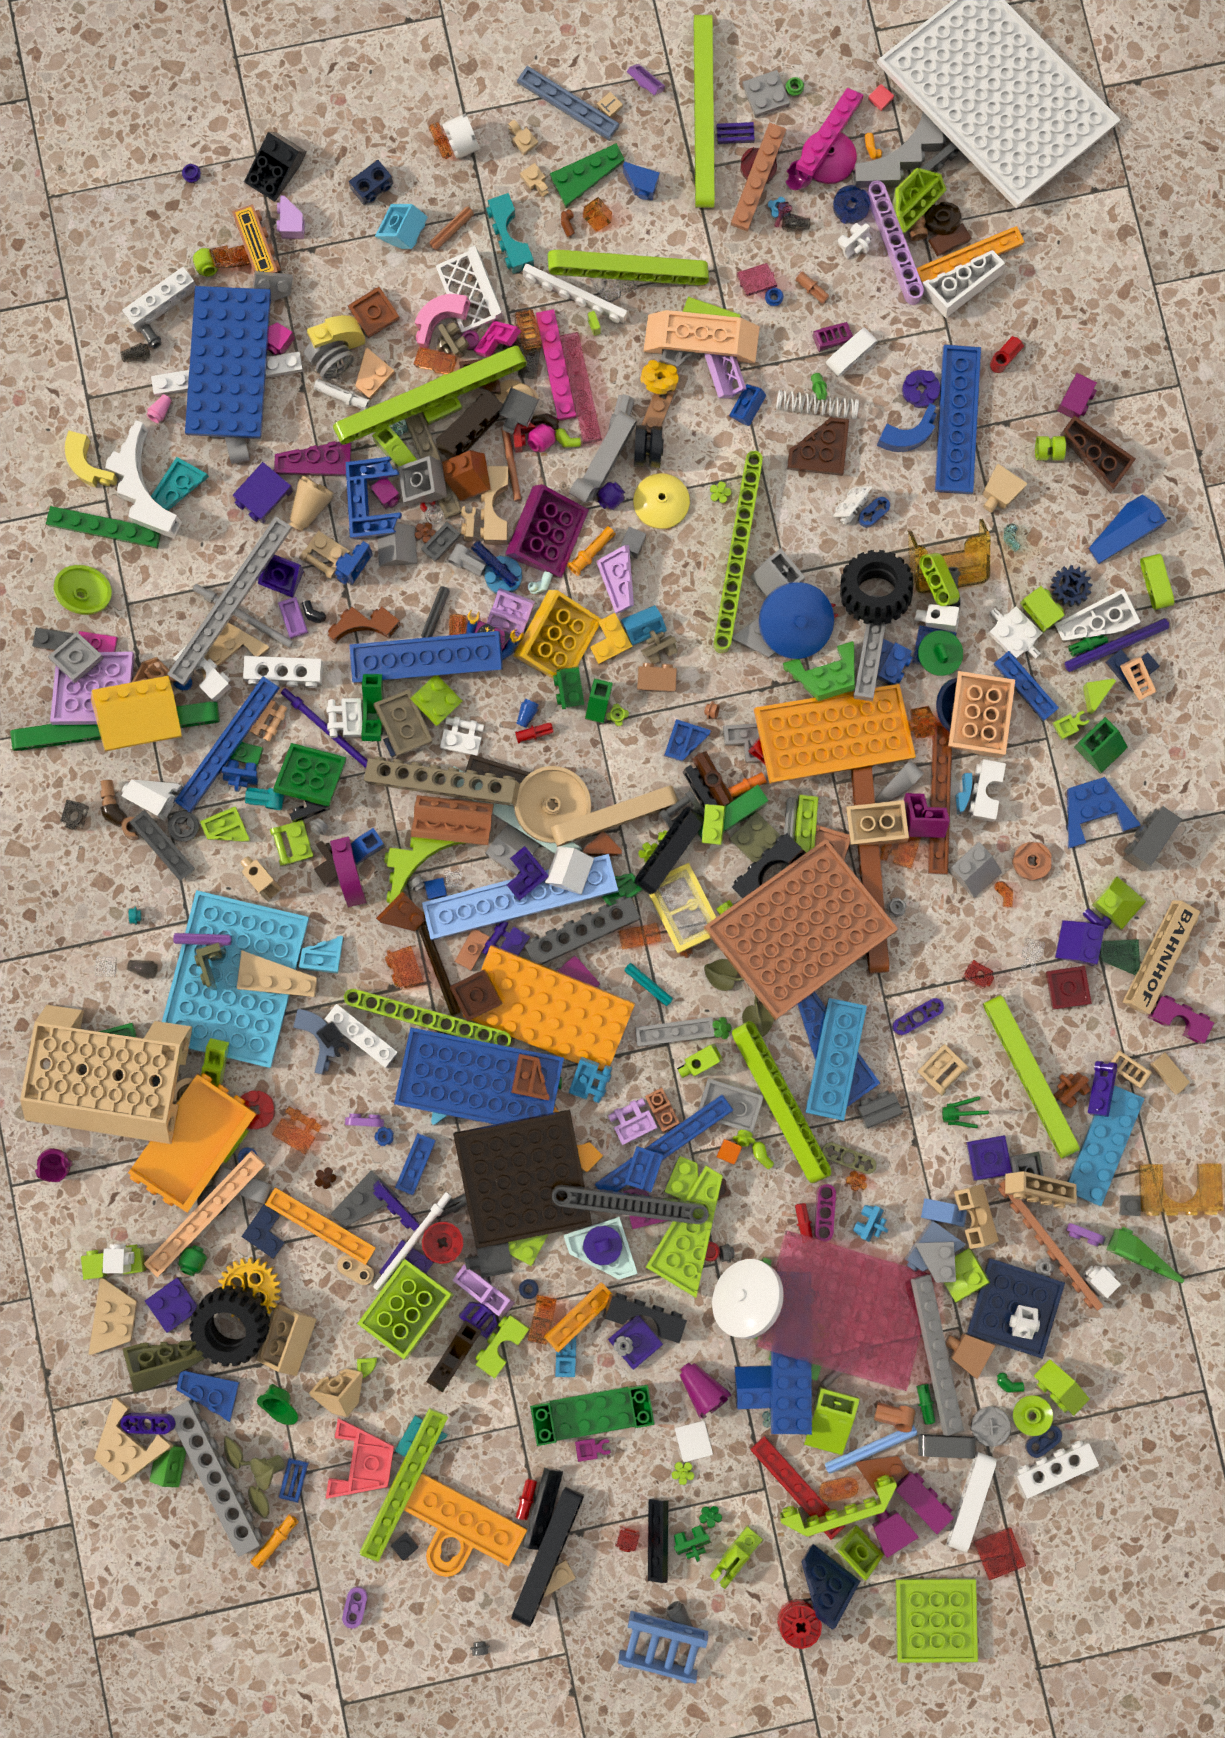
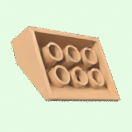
M958 671L948 747L995 758H1002L1006 755L1015 686L1014 679Z

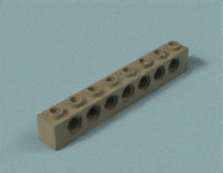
M375 756L374 759L368 758L364 781L371 785L516 807L520 784L511 776L497 778L495 774L485 773V776L478 775V772L466 770V773L452 767L444 770L437 765L424 767L422 763L418 762L404 764L403 760L393 759V762L379 756ZM390 768V774L384 776L385 769ZM409 771L408 777L402 779L403 772ZM426 773L427 779L420 782L421 775ZM442 776H445V782L439 785L438 780ZM460 779H464L463 786L457 787V782ZM483 782L482 788L475 790L476 784ZM501 785L500 792L494 793V787Z

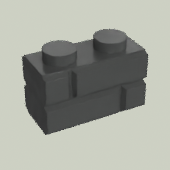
M887 1090L877 1094L878 1099L871 1101V1098L860 1101L861 1106H858L857 1110L865 1129L903 1114L894 1092L889 1094Z

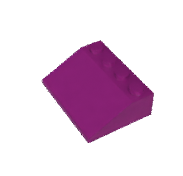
M543 484L533 486L505 555L522 564L562 578L589 509Z

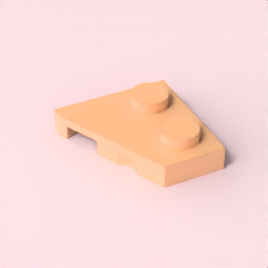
M366 348L355 387L371 400L395 372L370 349Z

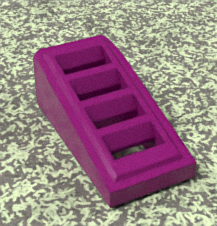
M848 322L813 331L812 334L819 352L846 343L853 337ZM841 329H845L847 337L843 336ZM835 331L838 332L840 337L839 339H837ZM829 333H831L833 340L831 341L828 336ZM821 336L825 337L826 342H823Z

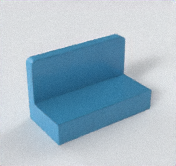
M655 605L621 619L632 645L651 638L650 631L652 630L656 634L667 631L663 617Z

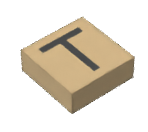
M609 92L597 103V107L611 118L623 108V104Z

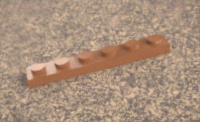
M769 122L731 220V226L748 232L785 136L786 128Z

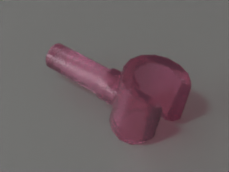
M788 201L778 204L779 214L774 225L777 228L784 214L792 212V205H788Z

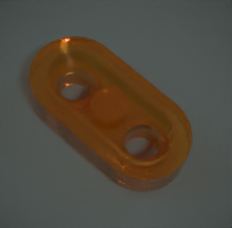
M850 1476L824 1481L819 1486V1495L826 1502L838 1501L854 1497L858 1492L859 1486L857 1481ZM846 1483L851 1484V1488L849 1490H846L844 1488ZM827 1487L832 1488L830 1494L825 1493Z

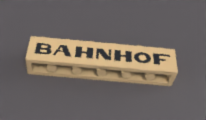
M1172 900L1122 1003L1140 1013L1151 1014L1156 1007L1159 995L1165 989L1168 977L1173 973L1176 961L1182 954L1181 950L1184 944L1190 938L1193 926L1198 922L1199 910L1184 901Z

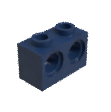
M376 160L349 180L350 189L363 205L372 203L380 193L388 191L393 184L391 174L379 160ZM378 176L384 177V178H383L382 180H380V181L375 180L376 177H378ZM363 187H368V188H369V189H368L367 191H365V192L361 191V189H362Z

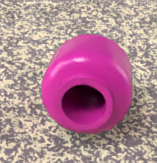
M544 424L536 426L528 434L527 442L529 447L535 452H545L555 443L554 429Z

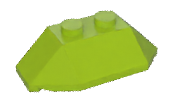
M916 168L895 189L893 208L902 232L906 233L947 191L941 174Z

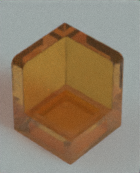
M597 197L584 206L583 218L598 232L611 223L612 211Z

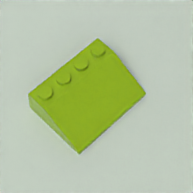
M404 1259L357 1324L402 1359L406 1360L455 1294Z

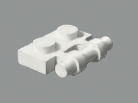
M361 698L341 699V706H336L334 699L328 700L326 712L329 715L327 730L330 731V738H336L338 730H343V737H361ZM336 714H342V722H337Z
M456 716L454 718L447 717L445 724L453 725L452 731L444 729L440 749L478 756L482 738L475 736V732H483L484 725L474 720H471V722L461 720L460 717ZM459 727L469 729V733H460L458 729Z

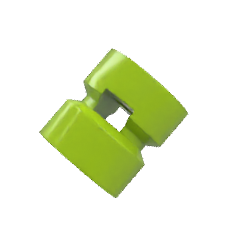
M1049 436L1036 437L1035 458L1037 461H1048L1049 458L1053 461L1064 460L1066 453L1065 436H1053L1051 439Z

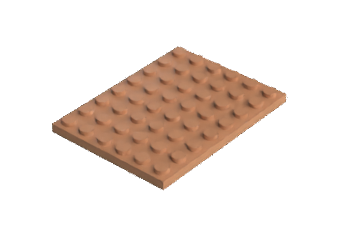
M827 839L704 926L705 931L775 1021L898 930Z

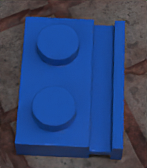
M636 1146L624 1184L652 1192L664 1154Z

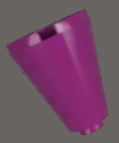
M689 1362L680 1369L682 1373L679 1376L701 1420L707 1417L706 1414L709 1411L711 1414L728 1401V1397L732 1396L725 1387L696 1363L691 1365Z

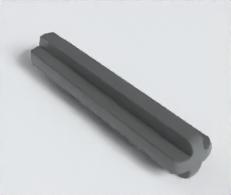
M441 586L439 588L422 631V638L432 637L450 592L447 587Z

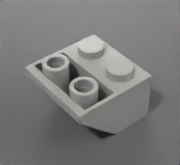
M780 548L750 578L767 597L781 585L790 582H804L805 576Z

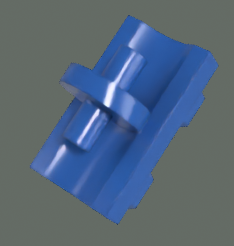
M229 760L226 767H222L223 781H228V785L235 786L236 792H239L241 787H248V784L258 785L257 766L255 763L248 762L245 769H239V762Z

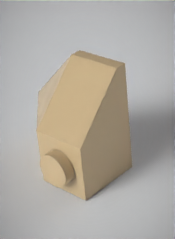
M344 1369L339 1371L340 1375L330 1379L327 1376L320 1379L309 1394L332 1414L348 1417L359 1403L363 1374L360 1371Z

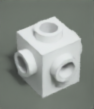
M1018 1305L1015 1315H1011L1009 1324L1012 1327L1013 1336L1027 1339L1033 1338L1034 1333L1038 1332L1040 1326L1038 1309Z

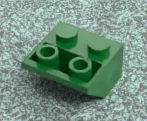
M1104 717L1074 748L1101 774L1128 746L1119 730Z

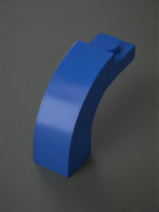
M929 403L921 422L912 429L901 430L886 424L877 446L892 452H907L920 447L929 439L935 428L933 422L937 415L934 412L936 406Z

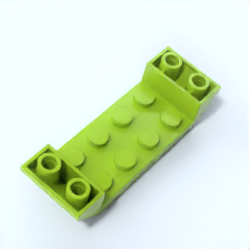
M884 1475L877 1478V1482H874L879 1497L877 1499L869 1497L864 1499V1503L859 1505L850 1503L845 1505V1509L840 1511L832 1509L825 1512L826 1515L818 1517V1515L806 1518V1522H803L799 1508H794L792 1505L782 1509L783 1512L779 1513L780 1521L782 1524L806 1537L883 1513L897 1485L893 1476Z

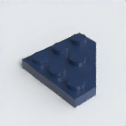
M812 1544L801 1563L816 1618L833 1630L837 1627L861 1581Z

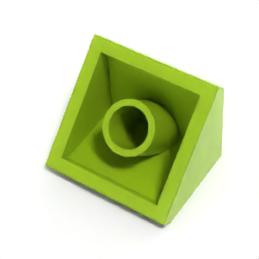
M857 1525L834 1546L865 1581L884 1556L880 1549Z

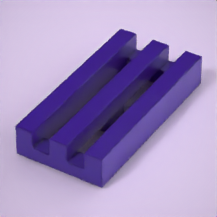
M754 122L720 123L716 126L717 144L754 143L755 141ZM749 134H750V136H747V137H722V138H721V136H724V135L739 136V135H749Z

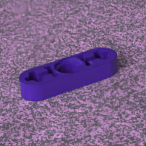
M933 998L904 1014L893 1022V1031L897 1035H905L940 1015L944 1010L943 1002L938 998ZM932 1002L934 1004L938 1003V1012L935 1010L929 1012L930 1017L928 1018L926 1011L922 1007L925 1006L927 1010L932 1007ZM920 1011L923 1014L924 1018L921 1022L914 1021V1012ZM906 1016H909V1020L914 1027H911V1024L904 1027V1032L903 1030H898V1022L905 1023L908 1021Z
M130 1413L121 1419V1428L126 1433L167 1434L176 1425L175 1419L170 1414ZM145 1419L150 1420L151 1428L145 1426Z

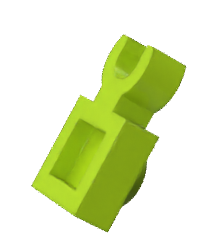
M1084 711L1078 712L1075 718L1069 714L1052 723L1061 740L1078 732L1079 728L1077 726H1085L1090 722L1089 719L1084 722L1080 720V716L1085 713Z

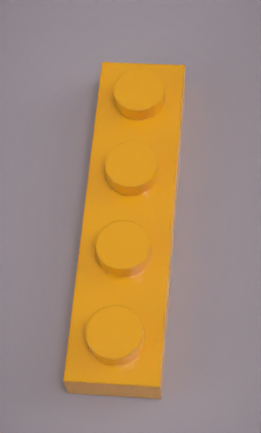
M600 1282L544 1338L556 1352H559L606 1307L609 1295L612 1293Z

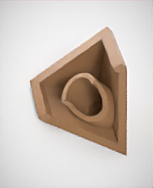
M154 657L141 663L132 682L168 676L167 674L170 670L158 657ZM169 676L170 683L176 681Z

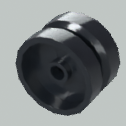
M636 425L634 467H644L647 455L649 456V466L651 468H660L664 439L662 438L663 426H652L651 435L647 437L646 425Z

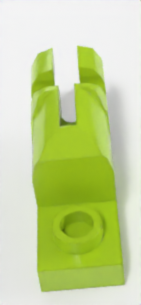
M746 1526L722 1555L721 1561L714 1568L710 1577L716 1581L722 1574V1570H725L726 1574L719 1583L722 1588L726 1589L763 1539L750 1527Z

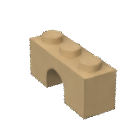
M983 1184L954 1191L959 1211L967 1210L971 1215V1226L965 1230L969 1248L984 1247L998 1242V1236Z

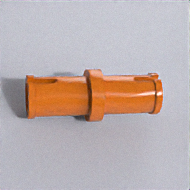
M760 772L751 778L742 779V782L727 789L734 799L756 785L766 784L767 781L764 774Z

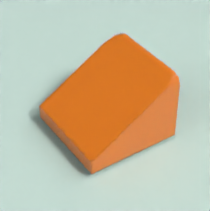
M723 1139L716 1157L735 1164L742 1146Z

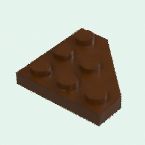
M830 417L824 424L804 437L797 445L790 448L787 470L843 476L849 419Z

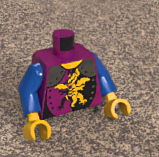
M470 610L467 615L469 621L466 634L500 631L502 661L512 655L518 641L524 636L523 632L517 637L515 635L517 628L509 634L480 620L477 623L480 612L478 611L477 617H472V610Z

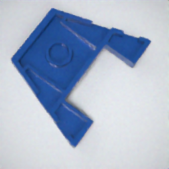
M1105 777L1067 789L1068 849L1086 843L1080 824L1116 813L1122 832L1141 826Z

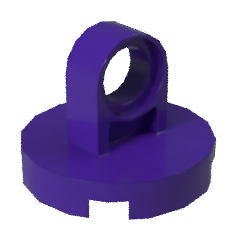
M597 1226L591 1229L585 1236L583 1242L584 1252L591 1262L598 1265H609L620 1256L622 1240L618 1232L613 1228Z

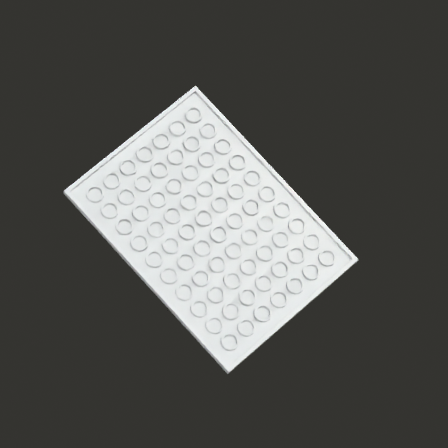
M952 0L877 61V64L1015 208L1019 207L1120 122L1115 113L1005 0Z

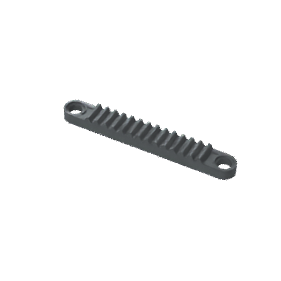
M558 1185L552 1191L553 1202L561 1207L691 1224H702L709 1216L706 1206L697 1202L568 1185ZM563 1190L567 1193V1198L560 1201L556 1198V1194L558 1191ZM698 1208L704 1211L703 1216L699 1219L693 1217V1211Z

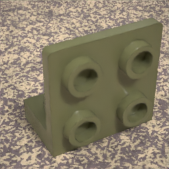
M220 943L197 949V955L194 956L197 966H200L203 972L200 974L203 985L213 990L217 989L208 959L214 961L223 958L222 955L226 954V949Z

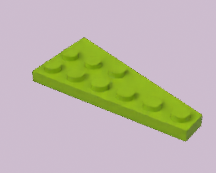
M707 1165L685 1201L705 1205L708 1210V1219L702 1224L673 1221L646 1266L649 1270L695 1298L698 1293L723 1177L722 1174ZM700 1208L693 1211V1217L697 1219L701 1218L704 1214V1211Z

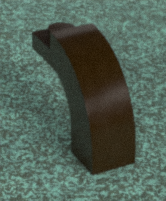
M465 1320L426 1382L443 1393L482 1331Z

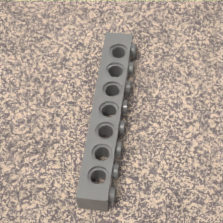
M190 1399L171 1409L167 1414H170L175 1419V1430L237 1556L240 1557L259 1547L263 1543L261 1540L263 1536L260 1529L255 1528L252 1522L254 1517L251 1511L246 1510L243 1504L245 1499L242 1493L237 1492L234 1486L236 1485L235 1478L232 1474L228 1473L226 1469L227 1462L223 1456L219 1455L217 1451L219 1448L214 1437H210L208 1433L210 1429L206 1420H202L199 1415L201 1412L199 1405ZM187 1417L194 1420V1427L190 1428L186 1425L185 1420ZM196 1435L203 1438V1445L199 1446L194 1442ZM205 1453L212 1456V1463L204 1462L203 1455ZM215 1471L221 1474V1480L218 1482L212 1478V1473ZM222 1490L229 1491V1499L226 1500L221 1497ZM230 1508H236L239 1511V1517H232L230 1515ZM245 1526L248 1529V1535H241L238 1530L239 1527Z

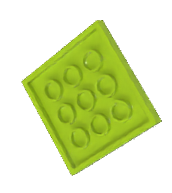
M895 1579L897 1662H978L976 1579Z

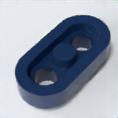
M1051 1425L1042 1435L1030 1437L1025 1444L1027 1453L1034 1458L1042 1457L1060 1443L1062 1432L1055 1425ZM1050 1431L1054 1433L1052 1438H1048V1432ZM1034 1443L1038 1444L1037 1450L1032 1449Z

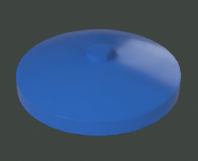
M790 582L777 587L767 596L759 614V629L766 645L775 653L791 659L806 658L821 650L828 642L834 626V612L827 596L817 587L803 582Z

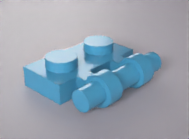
M581 1057L568 1093L586 1100L590 1093L594 1095L593 1101L600 1103L601 1098L605 1096L607 1082L611 1079L612 1067L606 1065L603 1071H599L597 1069L600 1063ZM594 1078L600 1080L598 1086L592 1085Z

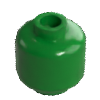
M195 1245L192 1248H185L178 1261V1266L181 1268L180 1271L190 1276L200 1274L207 1261V1256L203 1253L204 1249Z

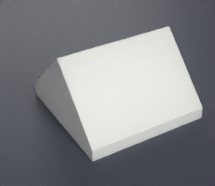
M557 847L548 872L549 876L546 878L545 883L582 895L594 858L575 848Z

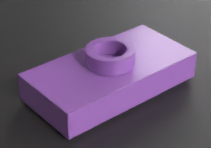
M640 64L630 66L627 70V73L638 81L642 88L647 89L653 95L662 93L665 89V85Z

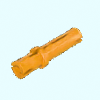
M289 1514L283 1523L273 1530L272 1536L251 1559L250 1563L260 1570L283 1540L286 1541L287 1535L299 1521Z

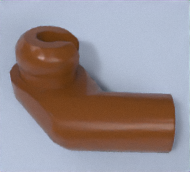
M570 209L561 213V226L567 237L575 234L569 221L574 217Z

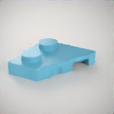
M337 936L336 939L327 942H320L315 946L302 948L299 968L302 970L338 974L343 936Z

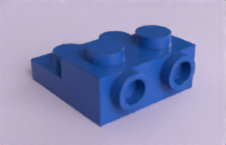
M364 541L361 545L358 544L354 548L353 556L345 553L344 556L338 558L335 564L337 566L334 573L337 576L336 579L345 585L347 583L350 585L354 584L373 556L370 545Z
M883 639L877 679L888 685H895L896 682L900 683L905 674L901 671L904 666H909L913 658L910 656L912 651L896 642L893 644Z

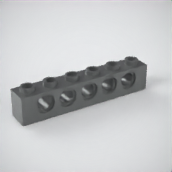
M623 896L615 900L616 904L612 906L606 904L598 908L599 912L594 914L588 912L580 916L581 920L575 923L574 920L564 923V928L556 930L554 928L545 932L546 936L540 939L538 936L529 939V944L525 945L531 961L543 965L641 920L632 898ZM616 909H620L623 912V916L619 920H615L612 917V913ZM599 917L605 919V925L601 928L595 926V920ZM581 925L587 927V933L584 936H579L577 933V929ZM564 933L570 936V940L566 944L560 942V936ZM551 942L552 949L549 952H544L542 949L543 943Z

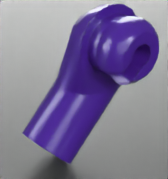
M1090 908L1083 913V916L1092 924L1104 926L1105 929L1112 923L1109 917L1104 916L1101 919Z

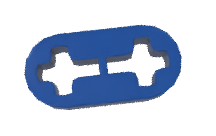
M878 497L862 510L858 518L860 525L865 528L871 527L887 514L890 509L889 500L885 497ZM878 503H880V504H883V503H884V504H885V507H884L885 510H883V509L881 508V509H879L878 511H876V509H877V507H878ZM871 513L873 514L870 519L871 522H869L868 520H863L864 514L866 516L870 515Z

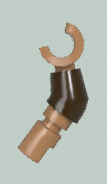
M113 780L100 781L102 789L100 791L101 799H104L101 812L104 819L118 827L122 826L123 833L127 839H139L136 832L128 831V827L131 825L129 822L135 817L127 818V815L116 803V799H113L115 797Z

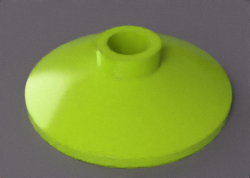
M1031 1395L1023 1397L1016 1403L1013 1410V1420L1016 1427L1022 1433L1029 1436H1039L1050 1428L1053 1421V1412L1046 1400L1039 1396ZM1030 1412H1034L1036 1414L1035 1420H1031L1029 1418Z

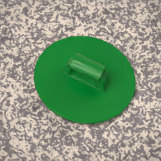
M939 630L931 632L923 638L919 645L918 656L921 665L926 671L933 675L946 676L955 672L961 665L963 647L955 635Z

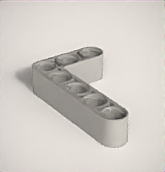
M622 411L618 413L584 477L575 480L569 494L585 503H591L596 499L598 491L605 483L635 428L636 419Z

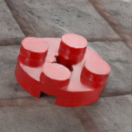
M252 1090L241 1096L245 1100L244 1105L247 1107L260 1106L258 1109L260 1114L254 1116L247 1127L248 1129H261L272 1122L275 1116V1106L273 1099L268 1094Z

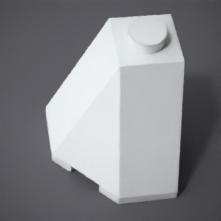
M131 779L129 783L127 782L124 785L121 796L165 821L183 787L176 783Z

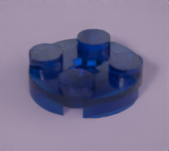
M847 185L839 189L834 197L833 211L842 223H858L868 215L870 198L865 190L856 188L854 185ZM848 201L856 203L854 208H850L847 206Z

